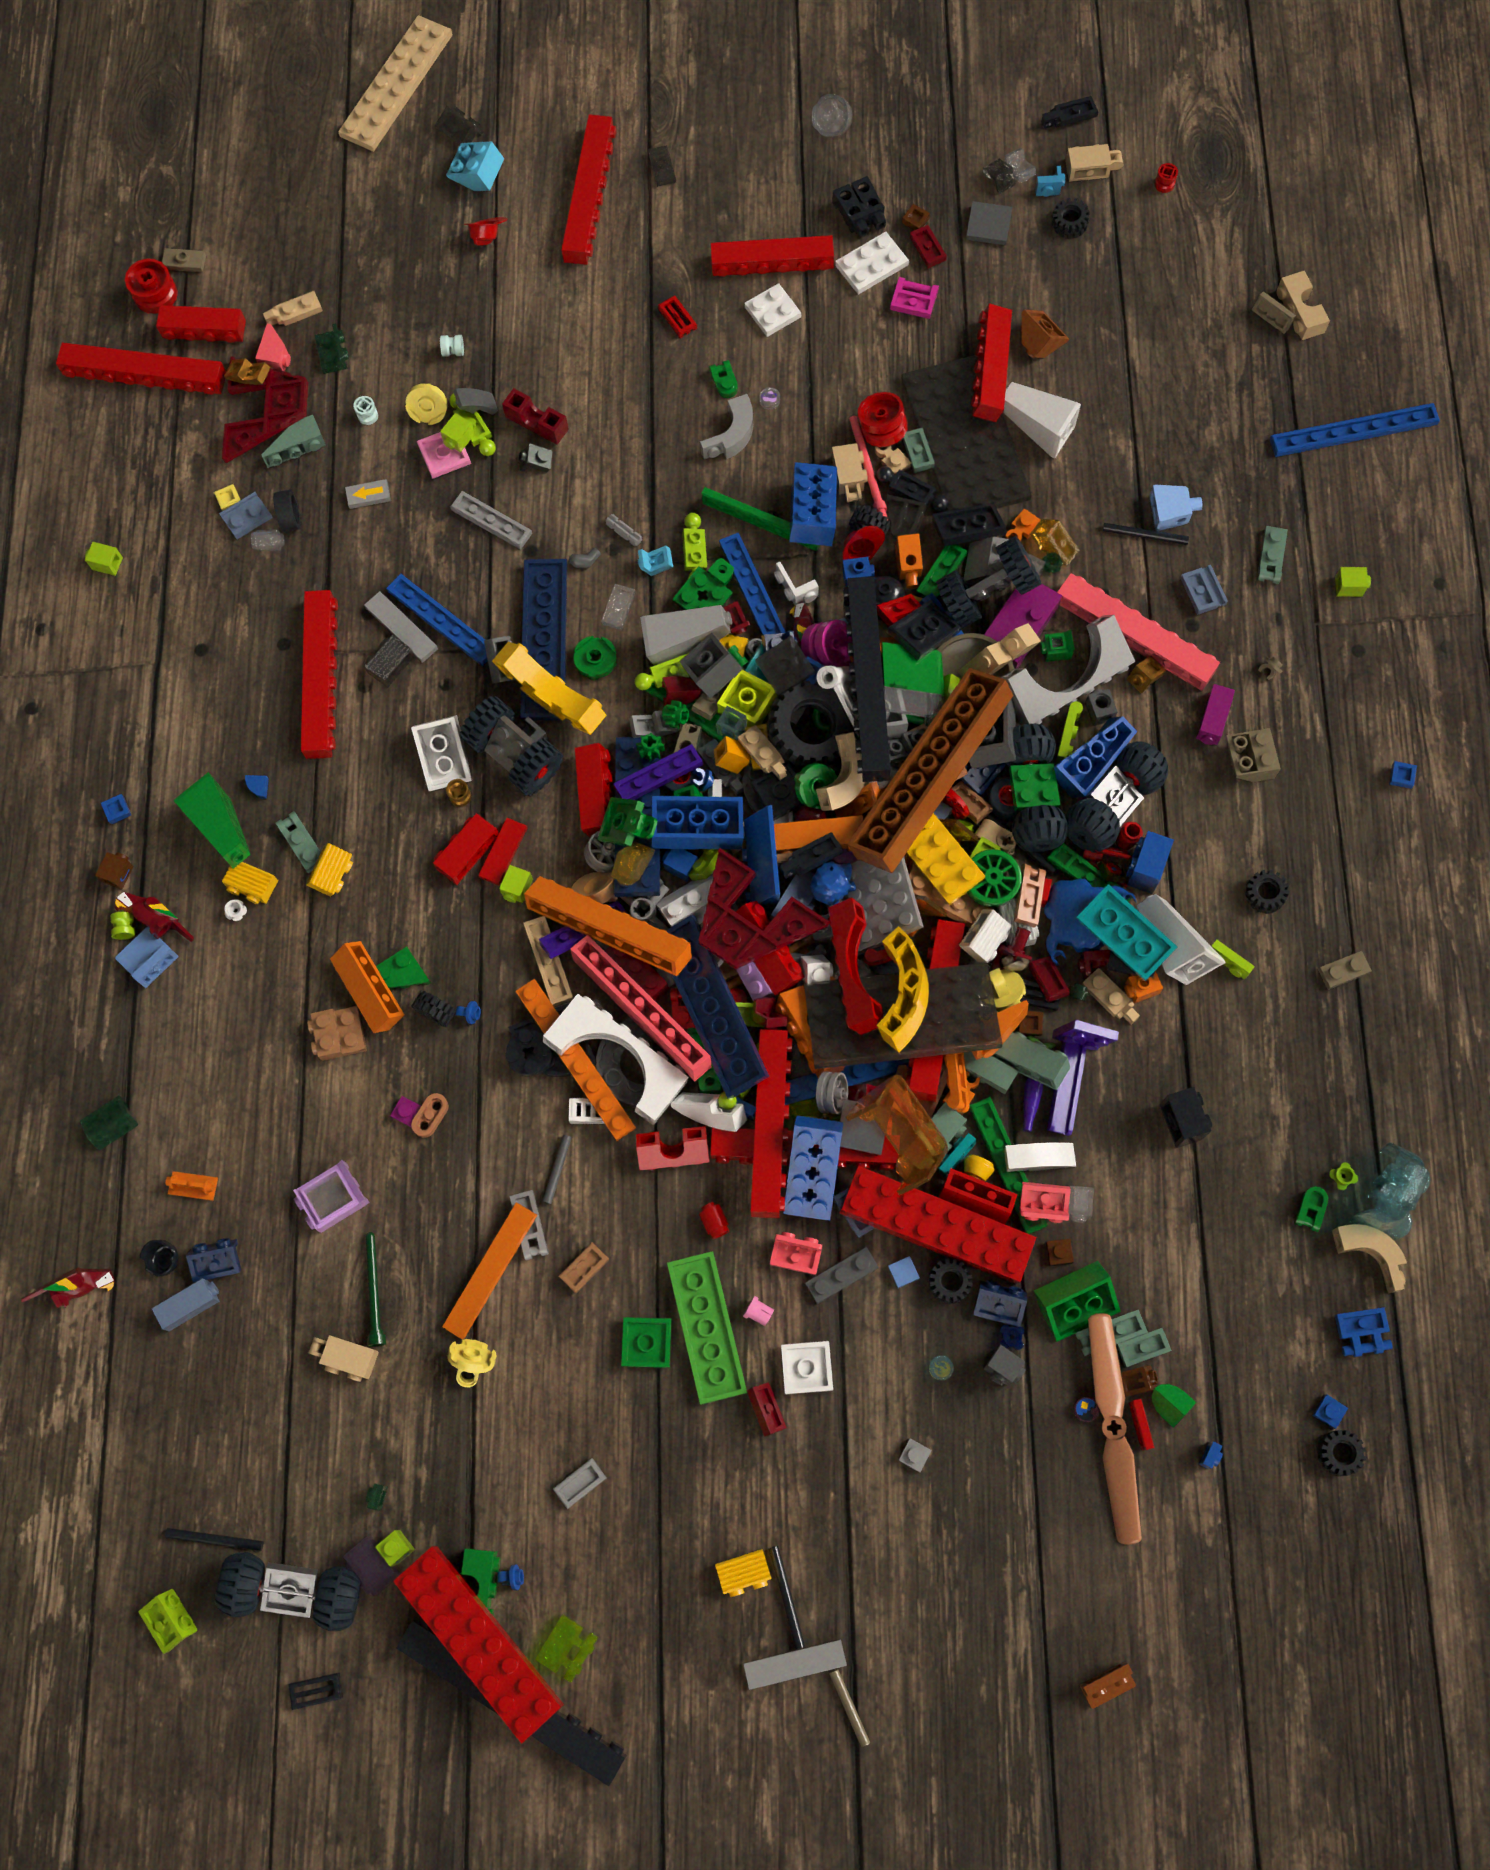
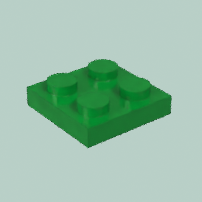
M623 1317L621 1366L670 1368L672 1319Z

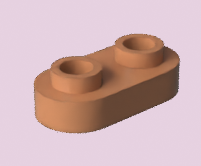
M438 1093L429 1095L420 1107L411 1124L412 1130L417 1136L422 1138L429 1137L437 1129L449 1107L448 1101L443 1095ZM436 1103H440V1104H441V1107H440L439 1110H434V1109H433V1107H434V1105H435ZM423 1123H428L426 1130L421 1129Z

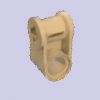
M984 819L973 835L972 840L977 844L980 838L984 837L1000 846V850L1012 856L1016 846L1012 832L1002 828L992 820Z

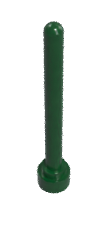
M369 1232L366 1234L371 1331H369V1336L366 1337L367 1347H378L386 1345V1334H383V1330L380 1327L375 1235Z

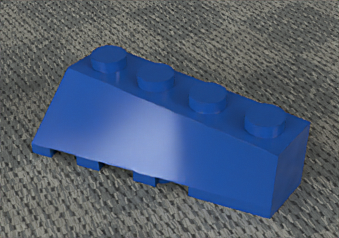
M1123 716L1109 718L1093 738L1054 766L1057 783L1071 798L1086 797L1137 733V730Z

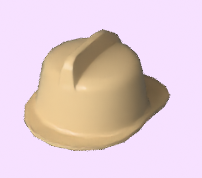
M612 872L586 874L579 878L571 888L575 892L589 896L602 904L614 902L618 899L614 895V873Z

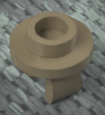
M1274 656L1271 659L1266 657L1265 660L1268 664H1263L1258 669V671L1263 672L1264 669L1270 668L1271 674L1267 679L1272 680L1276 675V670L1280 674L1283 672L1280 669L1283 665Z

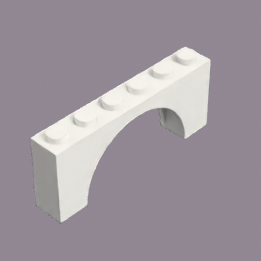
M577 994L544 1034L543 1043L559 1055H562L571 1046L589 1039L610 1040L628 1049L637 1059L644 1077V1092L636 1106L635 1112L654 1125L685 1086L689 1077L680 1066H673L669 1063L668 1058L662 1052H655L649 1048L650 1044L641 1037L637 1039L633 1036L631 1030L622 1023L619 1025L612 1020L613 1016L603 1009L600 1011L594 1006L595 1003L589 997H582Z

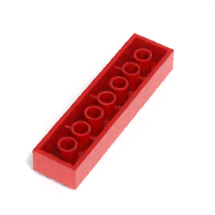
M859 1165L854 1172L839 1211L842 1215L948 1258L957 1259L958 1262L962 1261L968 1266L1015 1285L1022 1280L1037 1238Z
M438 1546L429 1548L393 1581L521 1744L564 1705Z

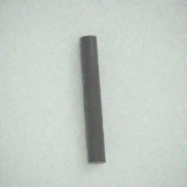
M567 1135L562 1136L542 1201L546 1204H552L572 1139V1137Z

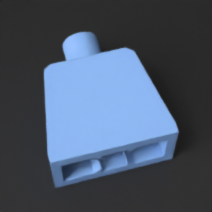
M1152 486L1149 497L1155 531L1187 524L1192 516V511L1202 510V498H1190L1186 486Z

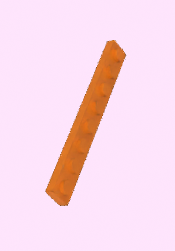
M533 979L516 990V993L545 1034L560 1015L537 981ZM579 1043L571 1046L562 1055H559L616 1141L636 1129Z

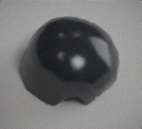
M151 1240L143 1246L140 1259L144 1261L147 1272L157 1277L167 1276L177 1267L178 1251L170 1242L166 1240Z

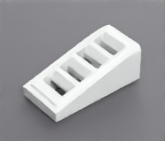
M569 1098L570 1124H605L601 1117H596V1110L588 1099ZM577 1106H581V1116H577ZM586 1106H591L590 1117H586Z

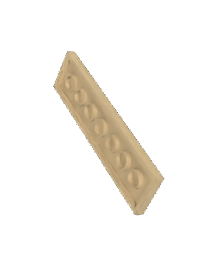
M418 15L338 131L340 137L374 152L452 37V30Z

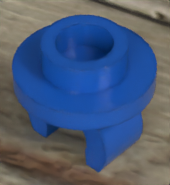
M696 768L692 771L693 774L699 776V781L693 779L690 781L691 785L699 786V790L703 792L711 788L714 777L710 770L704 771Z
M470 1001L467 1007L457 1006L456 1015L466 1016L468 1024H474L480 1018L481 1009L475 1001Z
M517 1564L511 1565L510 1571L498 1572V1583H502L503 1586H511L513 1591L519 1590L520 1585L524 1583L523 1570L519 1569Z

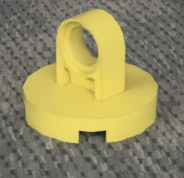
M418 384L408 391L405 407L409 416L416 422L420 423L422 421L428 423V425L439 423L444 418L448 404L447 398L439 388L431 384Z
M997 968L990 971L989 975L982 981L979 993L986 1008L989 1010L990 1008L995 1009L997 1012H1000L1020 1003L1023 994L1024 996L1026 994L1024 981L1018 973Z
M463 1339L462 1344L453 1342L450 1345L447 1355L448 1361L458 1369L456 1380L461 1386H474L477 1383L479 1373L488 1372L495 1366L496 1352L494 1349L492 1352L488 1350L486 1343ZM463 1371L473 1373L474 1377L472 1379H465L461 1373Z

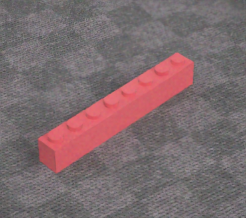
M1071 573L1057 592L1062 595L1060 606L1088 623L1095 621L1103 615H1115L1125 640L1131 649L1146 658L1152 656L1166 670L1201 691L1206 687L1220 664L1213 655L1205 654L1193 643L1185 642L1176 633L1165 630L1156 621L1145 618L1136 609H1130L1119 599L1105 594L1101 588L1087 583L1081 576H1075Z
M586 935L570 948L573 961L694 1082L712 1067L711 1056L589 935Z

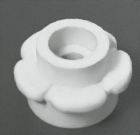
M231 900L225 905V916L229 920L239 921L247 912L246 906L240 900Z

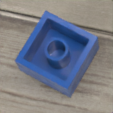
M1147 831L1144 838L1140 837L1132 855L1133 859L1126 872V876L1129 878L1127 886L1153 894L1161 880L1174 839L1151 831Z

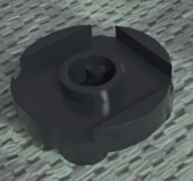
M524 1029L511 1038L506 1048L505 1057L515 1073L524 1077H530L543 1073L550 1066L552 1049L543 1043L544 1035L542 1033ZM533 1048L535 1056L533 1058L530 1056L527 1059L524 1058V1051Z

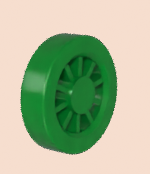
M988 849L976 854L972 860L983 872L985 879L982 880V883L967 892L968 895L976 903L985 907H1000L1007 904L1015 897L1021 886L1022 874L1018 863L1011 855L1001 850ZM991 862H995L996 866L992 867ZM986 863L987 869H985L982 866V864ZM999 865H1002L1004 869L1000 870ZM1008 872L1009 877L1003 876V874ZM1003 882H1010L1009 887ZM983 886L987 887L984 895L978 891ZM998 887L1004 891L1002 895H1000ZM990 889H993L995 897H987Z

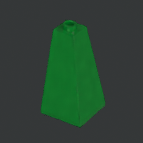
M209 772L173 800L233 869L251 855L231 799Z

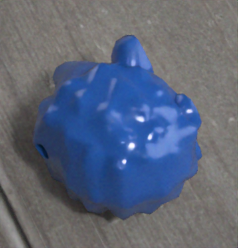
M831 861L822 864L816 870L810 883V890L815 899L831 906L839 903V900L848 895V892L855 891L856 885L854 881H850L852 875L851 863L836 864Z

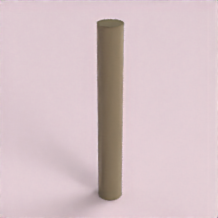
M839 1670L830 1672L831 1679L861 1747L870 1744Z

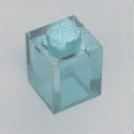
M727 706L716 723L717 734L723 737L728 736L738 741V736L747 727L746 715Z

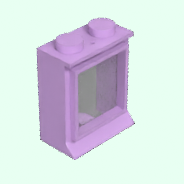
M343 1160L306 1184L293 1190L297 1196L294 1198V1201L300 1210H305L308 1215L305 1220L312 1230L316 1229L322 1233L370 1203L363 1196L358 1182L352 1177L348 1170V1164Z

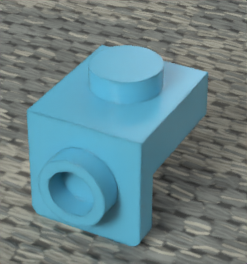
M663 546L649 553L643 549L638 550V565L642 571H645L650 576L673 568L669 547Z

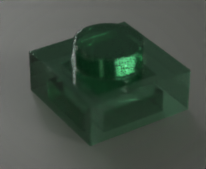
M374 1483V1486L369 1488L366 1495L367 1508L381 1511L388 1486Z

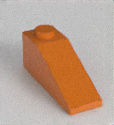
M1027 1000L964 1027L963 1038L976 1060L983 1057L989 1058L999 1050L1026 1017L1029 1005Z

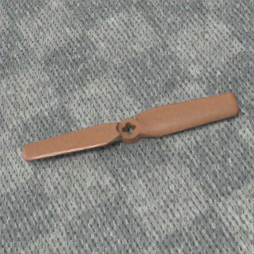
M1098 1313L1088 1318L1095 1400L1104 1418L1101 1423V1430L1106 1436L1103 1463L1117 1541L1121 1544L1131 1545L1139 1543L1142 1539L1134 1454L1124 1436L1127 1427L1122 1419L1125 1393L1111 1316L1105 1313ZM1112 1420H1115V1423L1121 1426L1116 1431L1117 1434L1114 1435L1112 1431L1107 1430V1426L1111 1425Z

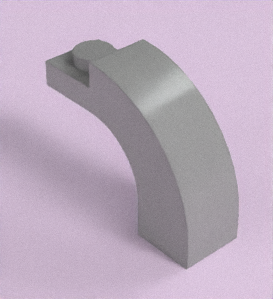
M748 394L728 400V412L732 419V425L726 432L700 441L701 454L704 459L717 457L721 453H724L725 458L729 459L738 454L747 445L753 431V409Z

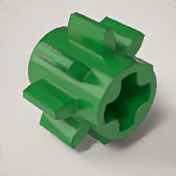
M672 700L671 705L667 704L664 706L662 719L665 721V725H669L670 728L679 729L680 724L687 723L689 711L685 704Z
M652 733L645 736L641 735V743H636L640 758L645 757L649 762L656 758L660 759L659 751L665 750L664 744L661 743V736L656 737Z

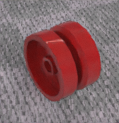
M156 259L139 260L131 265L126 272V287L140 310L146 313L158 314L160 305L173 306L177 299L178 291L168 268L161 261Z
M879 392L868 396L861 402L858 408V419L863 437L867 443L876 447H888L898 443L905 436L908 430V423L904 414L903 402L899 396L890 392Z

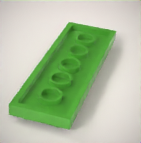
M713 1251L668 1262L669 1274L700 1405L746 1394L747 1389Z

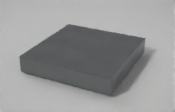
M972 201L966 240L1006 245L1012 207Z
M844 1099L839 1122H844L840 1147L881 1155L890 1108Z

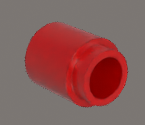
M1126 822L1123 824L1115 841L1116 844L1125 850L1132 849L1138 843L1139 838L1143 836L1141 826L1136 822Z
M711 1202L701 1207L702 1212L699 1213V1216L707 1234L711 1235L712 1239L719 1238L730 1232L728 1228L729 1223L720 1204L715 1205L714 1202Z

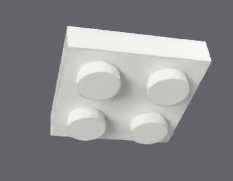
M779 283L745 302L746 310L767 337L801 318L800 310Z
M829 1341L781 1345L785 1395L833 1391Z

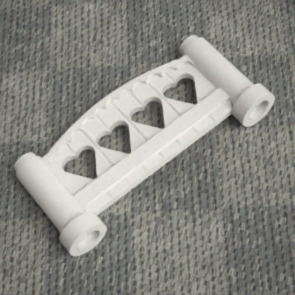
M824 666L820 668L817 673L818 684L825 689L834 688L854 727V720H857V714L852 712V701H855L856 697L851 695L852 679L849 673V666ZM896 763L890 764V781L899 770ZM876 781L879 789L886 788L890 781Z

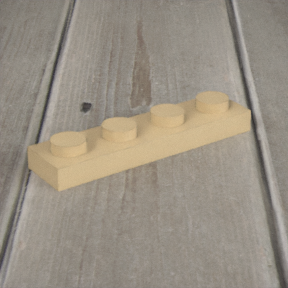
M542 916L524 922L550 1002L553 1006H557L573 1000L574 998L559 955L550 959L540 946L539 939L551 933L546 917Z

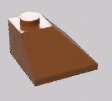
M1025 309L1022 311V344L1027 348L1026 352L1032 358H1045L1069 341V338L1044 311Z

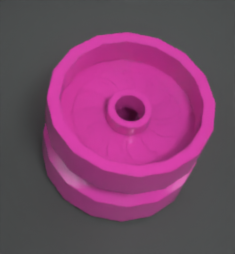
M835 619L808 626L801 639V650L804 659L808 656L824 666H848L849 662H851L848 657V643H851V637L847 638L846 635L847 623L843 620Z

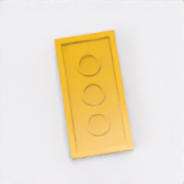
M933 813L906 853L950 906L985 879V875Z

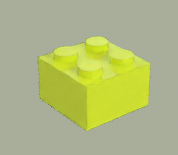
M741 670L731 680L717 702L718 714L744 728L761 725L777 697V687Z

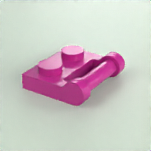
M899 277L890 310L930 319L939 286L923 285L906 281L905 278Z

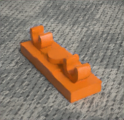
M870 782L861 789V792L853 801L843 807L834 809L836 817L860 815L864 817L870 812L886 788L879 789L877 782Z

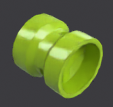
M122 911L110 915L111 923L114 927L111 930V937L113 939L126 940L135 936L134 928L131 927L134 922V916L131 913Z

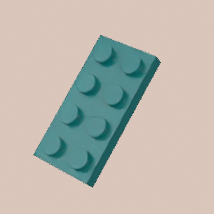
M1109 884L1076 917L1083 926L1144 981L1177 949V946Z

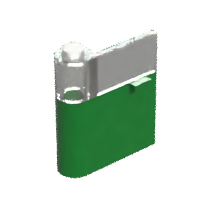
M882 642V675L886 712L924 717L925 726L928 727L945 703L941 652L933 650L920 660H917L902 645Z

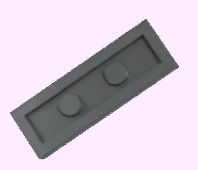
M865 1247L807 1281L805 1284L816 1303L819 1304L877 1270L879 1267L868 1248Z

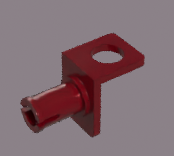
M1017 927L1012 944L1008 946L1000 944L998 946L991 968L994 970L1000 968V970L1004 969L999 965V959L1003 955H1012L1014 961H1016L1017 956L1032 960V957L1025 954L1024 951L1031 931Z

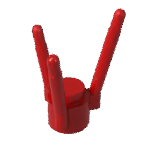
M1113 847L1096 851V853L1085 849L1083 858L1088 860L1098 870L1096 861L1100 862L1104 854L1131 859V856L1127 855V850ZM1117 883L1124 888L1127 887L1126 883Z

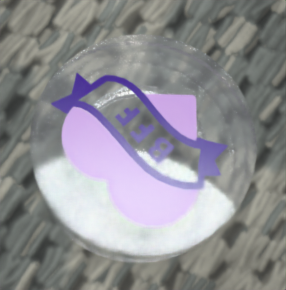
M767 387L760 392V404L765 409H774L780 404V393L777 389Z

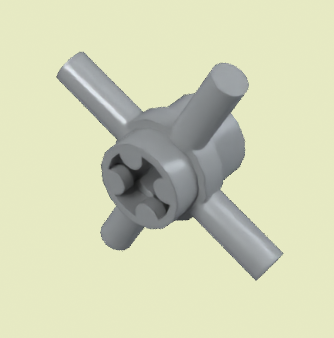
M664 884L660 886V896H651L650 899L620 897L630 906L631 917L645 922L650 920L665 931L669 929L657 918V908L655 906L669 891ZM639 908H642L643 910H646L647 908L650 909V911H648L647 914H645V917H640L641 914L638 910Z

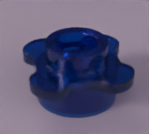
M1003 1325L1000 1329L1002 1333L1000 1345L1006 1349L1008 1347H1013L1016 1350L1022 1349L1024 1346L1022 1342L1023 1327ZM1010 1335L1014 1336L1013 1340L1010 1339Z

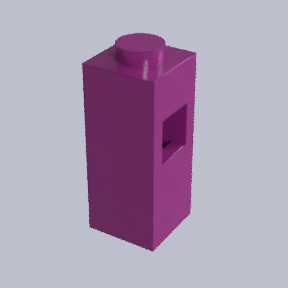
M1213 684L1196 739L1208 745H1217L1219 743L1235 693L1234 689Z

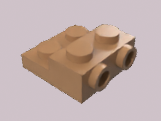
M357 1006L336 1011L329 1009L311 1013V1020L307 1021L310 1034L314 1033L315 1041L311 1042L313 1054L318 1055L321 1061L367 1051L360 1010Z

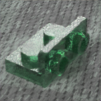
M336 323L332 324L333 331L315 335L323 374L348 369L346 360H349L347 348H343L342 344L346 342L343 330H339Z
M120 1095L80 1120L87 1139L98 1150L103 1149L138 1126V1122L130 1114L124 1099Z

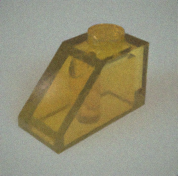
M1041 519L1029 534L1041 551L1065 566H1068L1080 551L1059 520Z
M637 842L620 850L617 853L611 877L617 879L623 885L634 884L640 880L655 850Z

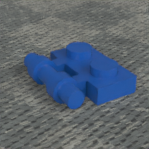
M1385 1307L1335 1315L1339 1338L1350 1339L1349 1346H1342L1343 1356L1353 1355V1357H1360L1363 1353L1370 1352L1380 1354L1384 1350L1393 1348L1391 1340L1382 1341L1381 1333L1390 1332ZM1371 1335L1372 1342L1361 1344L1360 1336Z

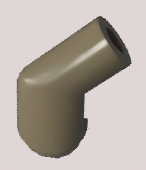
M1008 955L1001 960L1006 971H1022L1029 965L1028 959L1021 957L1014 961L1012 955Z

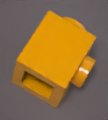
M725 736L714 749L716 766L738 774L749 764V753L735 739Z

